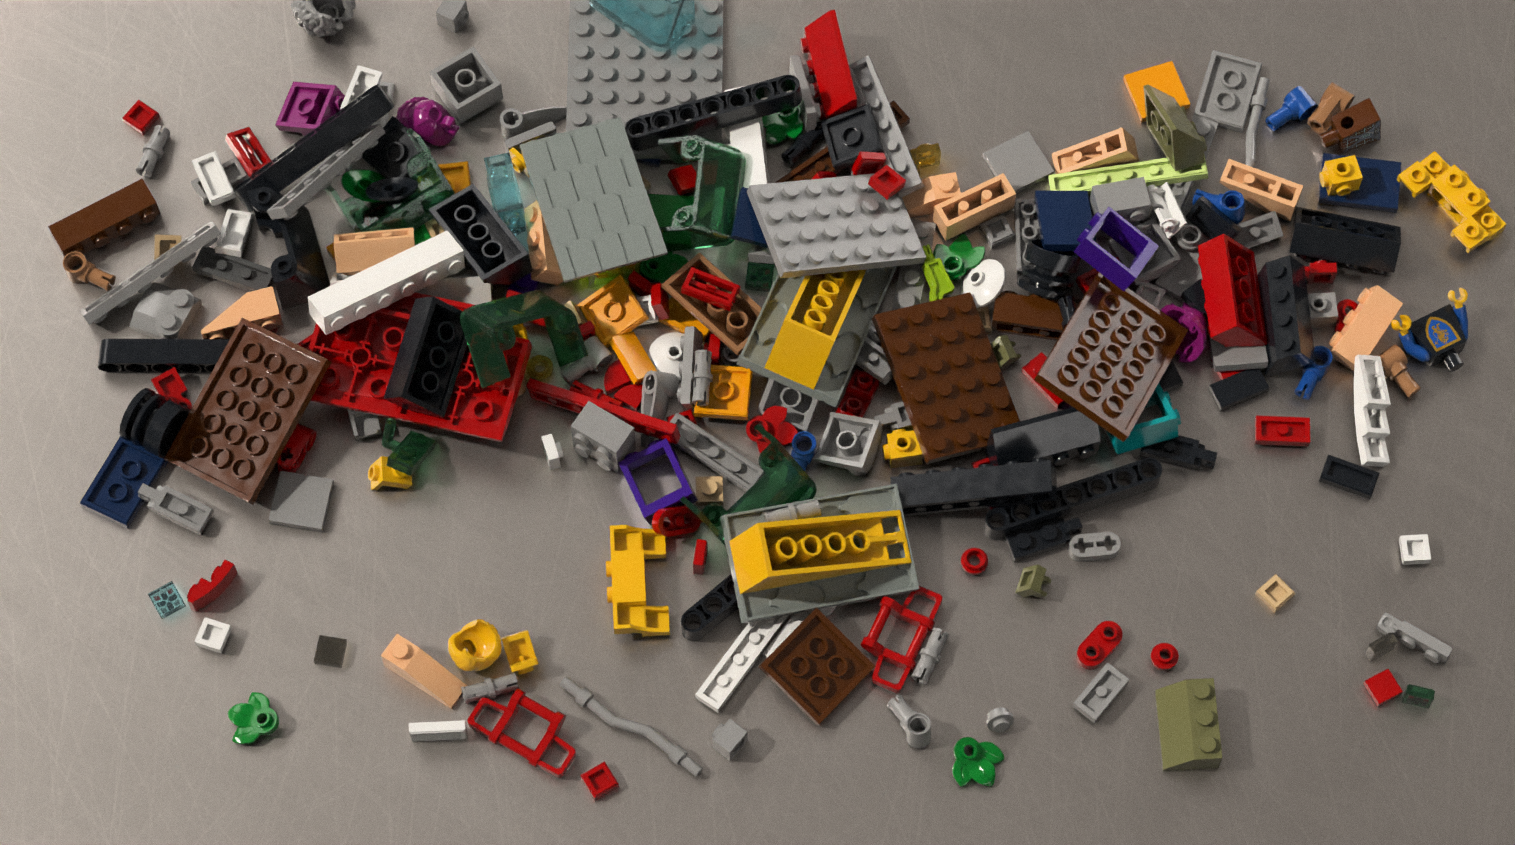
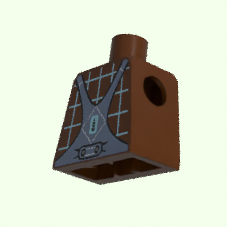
M1370 98L1334 115L1331 118V130L1319 134V138L1325 149L1338 144L1340 150L1345 153L1380 140L1381 119Z

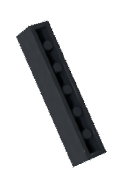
M1043 458L1034 459L1028 463L1010 461L1000 466L982 464L978 468L971 469L955 467L952 471L928 470L923 474L905 472L899 474V476L890 477L891 484H897L904 516L1057 501L1056 469L1051 460Z

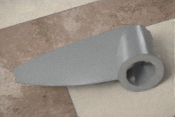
M567 107L542 108L523 113L514 108L506 109L500 114L499 118L502 135L505 139H509L550 121L556 124L566 118Z
M652 370L645 374L641 398L642 414L661 420L665 419L670 397L676 394L679 386L678 378L675 374ZM641 434V446L648 447L655 438Z

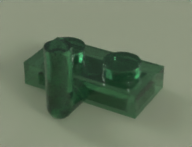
M393 418L386 419L383 432L382 446L393 452L388 457L386 466L411 476L434 449L435 440L412 430L401 443L393 440L397 421Z

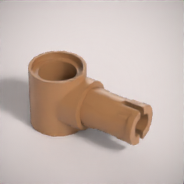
M70 252L63 259L65 272L73 283L87 284L90 282L106 291H110L112 288L109 284L114 285L116 277L96 268V265L87 261L81 252ZM82 265L80 269L72 270L74 266Z
M1392 345L1378 355L1381 357L1385 379L1394 380L1407 398L1412 397L1421 389L1407 371L1408 367L1406 365L1408 360L1400 347Z

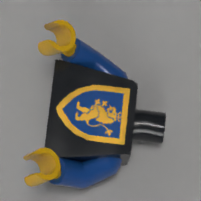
M1459 288L1460 297L1457 300L1454 291L1450 290L1448 292V299L1455 304L1453 307L1448 304L1414 322H1411L1409 316L1400 315L1402 320L1401 326L1397 320H1392L1391 327L1393 330L1400 331L1399 338L1408 355L1425 362L1430 367L1444 362L1450 372L1456 371L1463 366L1464 363L1458 354L1463 351L1468 339V316L1466 305L1463 304L1468 297L1465 289Z

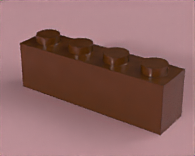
M140 179L48 226L64 257L74 251L85 255L86 252L96 247L105 246L111 239L119 235H126L133 228L153 221L161 213L144 180Z
M1003 291L995 300L992 331L1057 341L1063 332L1061 325L1063 318L1057 304L1059 299L1052 300L1035 294L1025 296L1018 295L1014 291Z

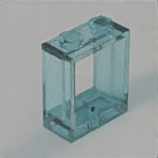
M510 153L484 158L486 182L493 209L514 236L525 232L524 207Z

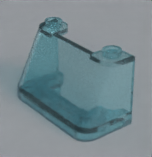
M589 0L590 5L595 10L656 52L669 50L695 23L694 0Z

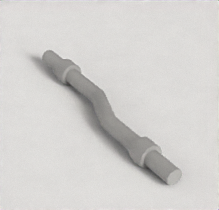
M1260 77L1256 95L1252 97V112L1246 133L1245 165L1253 168L1256 165V136L1262 111L1266 109L1268 101L1266 95L1270 79L1266 77ZM1244 199V206L1246 207V202L1248 201Z
M567 676L561 681L560 685L576 697L575 701L582 707L587 706L611 727L646 736L665 751L672 762L676 765L681 764L695 777L703 770L700 765L687 756L688 752L679 745L676 747L653 727L617 717L594 699V694L587 688L582 689Z

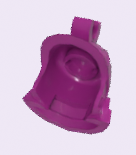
M425 97L408 99L398 108L396 118L420 139L436 146H444L450 143L460 128L456 125L455 118L448 113L447 109L440 103Z
M1174 303L1165 305L1160 311L1188 329L1176 351L1177 354L1181 355L1179 362H1192L1202 354L1204 348H1206L1208 326L1204 313L1192 308L1187 303H1183L1182 307L1175 306Z

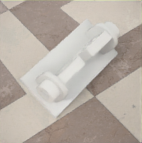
M1168 182L1164 183L1160 188L1153 184L1149 185L1147 190L1151 205L1160 222L1159 226L1164 230L1166 237L1170 239L1187 224L1186 219Z

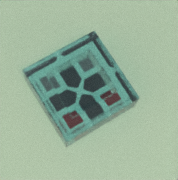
M172 581L148 594L161 619L186 606Z

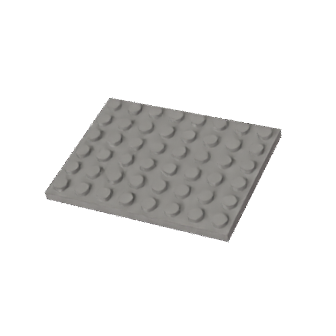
M570 0L566 132L621 117L625 128L626 123L632 118L722 93L723 0ZM722 128L643 151L632 150L636 160H722Z

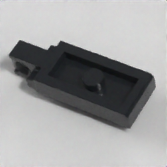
M1178 435L1179 437L1141 447L1140 456L1188 468L1199 469L1202 466L1214 469L1217 459V452L1206 450L1205 445L1199 443L1200 440Z
M1063 517L1055 518L1006 534L1005 540L1014 562H1018L1064 547L1067 542L1071 541V536L1082 532L1083 526L1079 517L1064 521Z

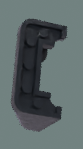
M268 187L248 191L259 230L267 228L274 233L275 238L283 236L288 254L276 258L271 265V273L282 310L308 303V296L330 287V281L307 207L303 205L298 208L297 215L288 220L283 218L272 220L267 210L284 195Z

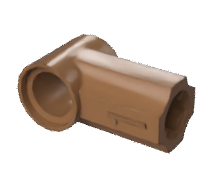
M1332 82L1325 90L1320 104L1307 121L1311 130L1318 134L1329 131L1331 128V118L1348 109L1355 95Z

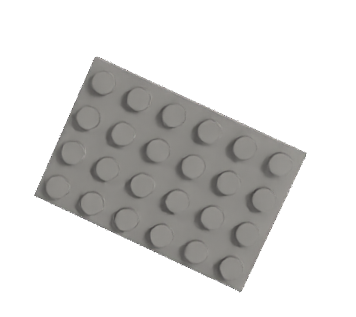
M874 174L750 185L747 190L748 197L780 278L921 264L925 261L926 255L902 197L897 192L887 200L868 185L870 177Z

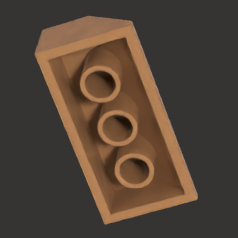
M698 253L662 284V288L735 354L741 355L762 308L741 289L739 294H737L731 311L681 293V288L691 267L732 282L701 253ZM694 277L692 278L693 280H696V281L701 282V283H703V284H710V283L704 282V281H702V280H699V279H697V278H694ZM715 286L716 289L722 290L730 294L732 293L731 291Z

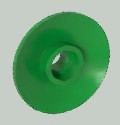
M354 169L344 173L341 185L348 194L361 201L381 202L367 197L366 188L373 182L386 178L374 171Z

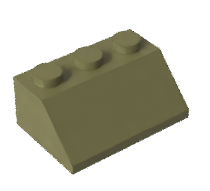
M1145 85L1146 125L1173 169L1178 171L1205 163L1204 151H1207L1206 141L1203 136L1198 135L1195 123L1187 118L1185 108L1183 106L1180 107L1174 97L1150 85Z
M1214 678L1186 679L1156 689L1155 698L1163 771L1219 768L1222 761V749Z

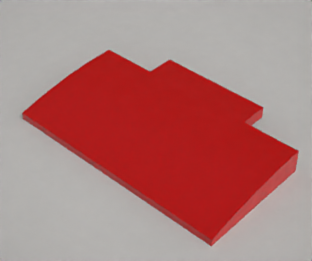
M415 292L390 304L388 307L381 308L365 318L358 319L342 329L327 335L316 323L308 350L328 359L331 364L310 401L497 442L503 441L526 371L532 344L528 339L483 330L488 313L487 307L436 297L476 318L444 418L407 410L383 399L415 299L432 297L431 295Z

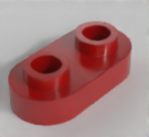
M686 504L662 508L654 514L652 528L656 534L666 537L692 533L701 524V512L697 507Z
M1113 621L1101 622L1078 647L1076 658L1079 665L1088 670L1100 667L1120 645L1123 635L1121 627ZM1110 630L1114 635L1107 637L1104 632ZM1093 650L1096 655L1088 656L1086 651Z

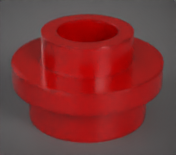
M979 548L967 549L962 554L961 566L969 574H980L988 566V556ZM971 559H977L979 561V564L974 566L971 565L969 561Z
M1169 643L1157 644L1151 652V661L1160 670L1172 669L1179 659L1177 649ZM1167 652L1170 658L1163 659L1160 653Z

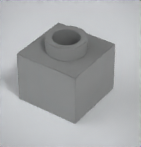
M443 0L436 11L438 25L454 33L457 32L460 26H464L469 18L466 0Z
M731 719L725 725L721 723L712 734L713 748L729 761L748 741L747 731Z

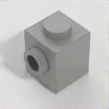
M1335 292L1308 294L1312 329L1334 328L1338 319Z

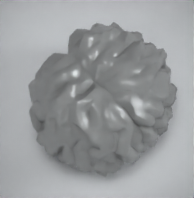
M293 0V3H291L294 18L298 25L303 27L308 35L317 37L334 36L338 31H341L344 28L343 22L351 20L353 17V9L356 6L355 0Z

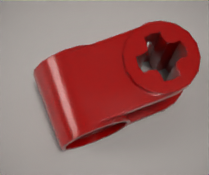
M299 423L297 424L276 463L279 472L297 473L315 442L316 430Z

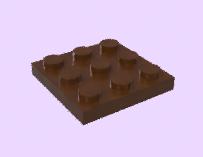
M815 608L758 667L818 726L868 675L875 665L818 608Z

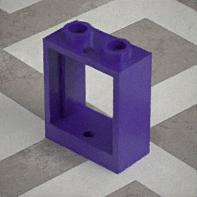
M1108 207L1102 214L1097 212L1088 224L1091 228L1089 230L1086 227L1076 239L1080 244L1074 252L1122 291H1125L1138 277L1159 246L1111 207ZM1099 229L1135 256L1128 268L1092 240Z
M667 438L655 440L648 445V448L640 452L629 453L624 457L623 461L619 462V466L643 517L650 525H652L654 514L659 509L684 504L691 505L699 501L673 446ZM667 454L682 487L647 505L632 471Z

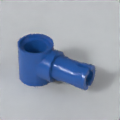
M1298 86L1285 96L1282 107L1268 116L1265 122L1274 132L1290 120H1296L1297 118L1301 121L1311 116L1318 104L1302 86Z
M1199 189L1196 190L1192 205L1196 203L1199 197L1204 196L1235 224L1244 219V197L1240 192L1231 190L1224 194L1216 195Z
M1324 346L1314 347L1315 359L1323 361L1324 364L1318 365L1313 363L1304 366L1302 370L1303 376L1294 393L1300 397L1303 390H1305L1303 399L1309 400L1317 382L1321 381L1323 376L1328 373L1333 357L1331 351Z
M807 431L798 432L792 439L793 449L790 455L792 461L785 483L792 485L794 481L797 487L802 486L806 467L810 465L812 458L817 453L815 437ZM801 441H809L812 444L808 451H801L797 446Z

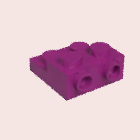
M293 82L275 126L280 131L298 132L305 136L340 111L345 95L336 85Z

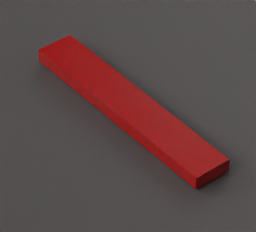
M532 378L529 379L526 385L532 399L580 414L587 402L590 401L634 427L635 432L662 440L667 438L673 444H678L681 437L677 424Z

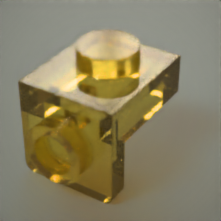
M926 143L917 148L910 149L919 174L920 168L940 164L941 150L939 143L932 145Z

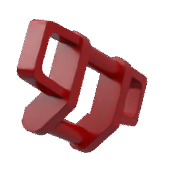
M919 586L920 589L910 592L903 605L892 598L883 596L879 604L881 608L870 632L861 642V647L878 659L872 675V682L894 693L902 691L910 672H913L916 666L915 659L928 631H932L935 625L934 619L942 604V596ZM921 595L935 601L929 618L908 609L915 596ZM890 614L901 621L918 627L905 656L889 650L877 642ZM883 661L904 670L899 683L893 684L878 676Z
M519 688L515 690L507 707L485 697L479 700L467 719L470 728L487 737L490 742L494 744L499 743L529 760L530 765L536 768L539 767L557 778L564 776L576 756L575 749L558 737L566 715L559 711L555 713L525 696L526 693ZM520 706L550 722L547 732L535 751L505 734L516 717ZM485 707L503 713L492 732L475 722ZM553 743L569 753L560 768H554L542 761Z

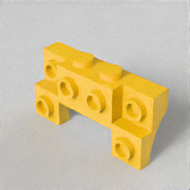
M1436 151L1421 162L1416 161L1397 177L1398 182L1402 181L1410 189L1414 198L1429 188L1427 194L1458 225L1452 230L1450 235L1456 237L1466 247L1467 253H1470L1481 244L1493 240L1504 231L1507 225L1490 208V200L1486 192L1481 188H1477L1470 180L1469 175L1465 171L1460 170L1455 164L1450 167Z
M611 525V561H606V576L612 577V586L607 587V602L613 603L614 634L642 633V637L670 635L669 607L646 605L644 559L666 558L665 536L656 534L653 529H643L629 525Z

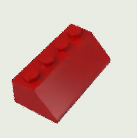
M830 10L804 28V38H800L802 53H807L809 60L806 61V64L808 65L809 76L813 75L815 98H818L820 104L821 118H818L819 121L827 120L857 108V97L835 10Z
M1225 234L1198 245V263L1202 273L1201 285L1205 295L1204 308L1208 317L1209 326L1207 330L1210 338L1225 347L1266 345L1267 337L1254 252Z

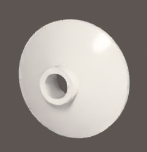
M993 259L981 261L978 266L971 268L965 275L961 284V294L970 292L976 308L992 303L1000 295L1006 282L1004 266Z
M678 332L666 333L652 343L648 357L658 372L675 374L678 382H680L682 377L679 375V363L683 361L680 339L684 334ZM671 351L679 352L677 356H671L669 353Z

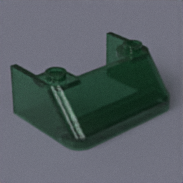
M411 128L406 131L419 153L409 159L406 170L409 177L418 183L416 193L402 199L400 204L388 205L386 202L381 201L368 209L364 201L355 197H349L342 201L331 185L325 189L353 233L414 228L415 230L433 219V216L429 213L430 208L455 194L423 139Z
M698 135L659 139L658 145L675 163L698 161L693 205L679 208L673 215L672 226L660 227L667 252L727 246L734 242L735 239H731L740 189L744 183L745 156L735 147Z
M540 290L474 305L463 310L460 316V323L481 387L485 388L511 377L503 351L511 349L515 344L514 325L544 318L559 367L587 357L588 352L573 311Z
M759 424L754 428L769 444L761 452L758 459L759 466L765 474L735 504L726 511L720 504L711 503L700 511L684 496L680 499L696 519L725 548L726 545L720 521L721 516L813 499L816 494L817 488L814 481L782 444Z

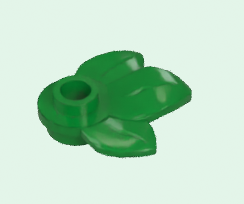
M799 105L792 109L762 117L763 127L767 128L766 141L768 144L780 143L787 136L796 139L801 134L803 122L800 119L801 110Z
M962 234L949 247L943 244H936L933 255L935 259L940 258L950 280H957L963 277L968 269L974 268L981 263L985 256V247L978 246L972 248L968 237Z
M665 244L668 252L667 255L641 261L639 271L641 276L648 281H656L663 284L689 261L682 255L673 254L672 245Z
M252 692L248 703L236 704L227 713L230 721L238 726L232 738V741L236 744L254 743L261 735L271 734L276 731L279 725L278 714L270 708L269 699L262 693ZM267 717L266 722L261 724L262 720Z
M964 737L956 742L953 749L956 761L952 767V774L955 781L961 787L966 785L971 779L980 785L991 787L996 776L993 764L1003 761L1005 758L1000 748L991 742L978 743L974 738ZM965 746L971 747V756H967L964 753Z

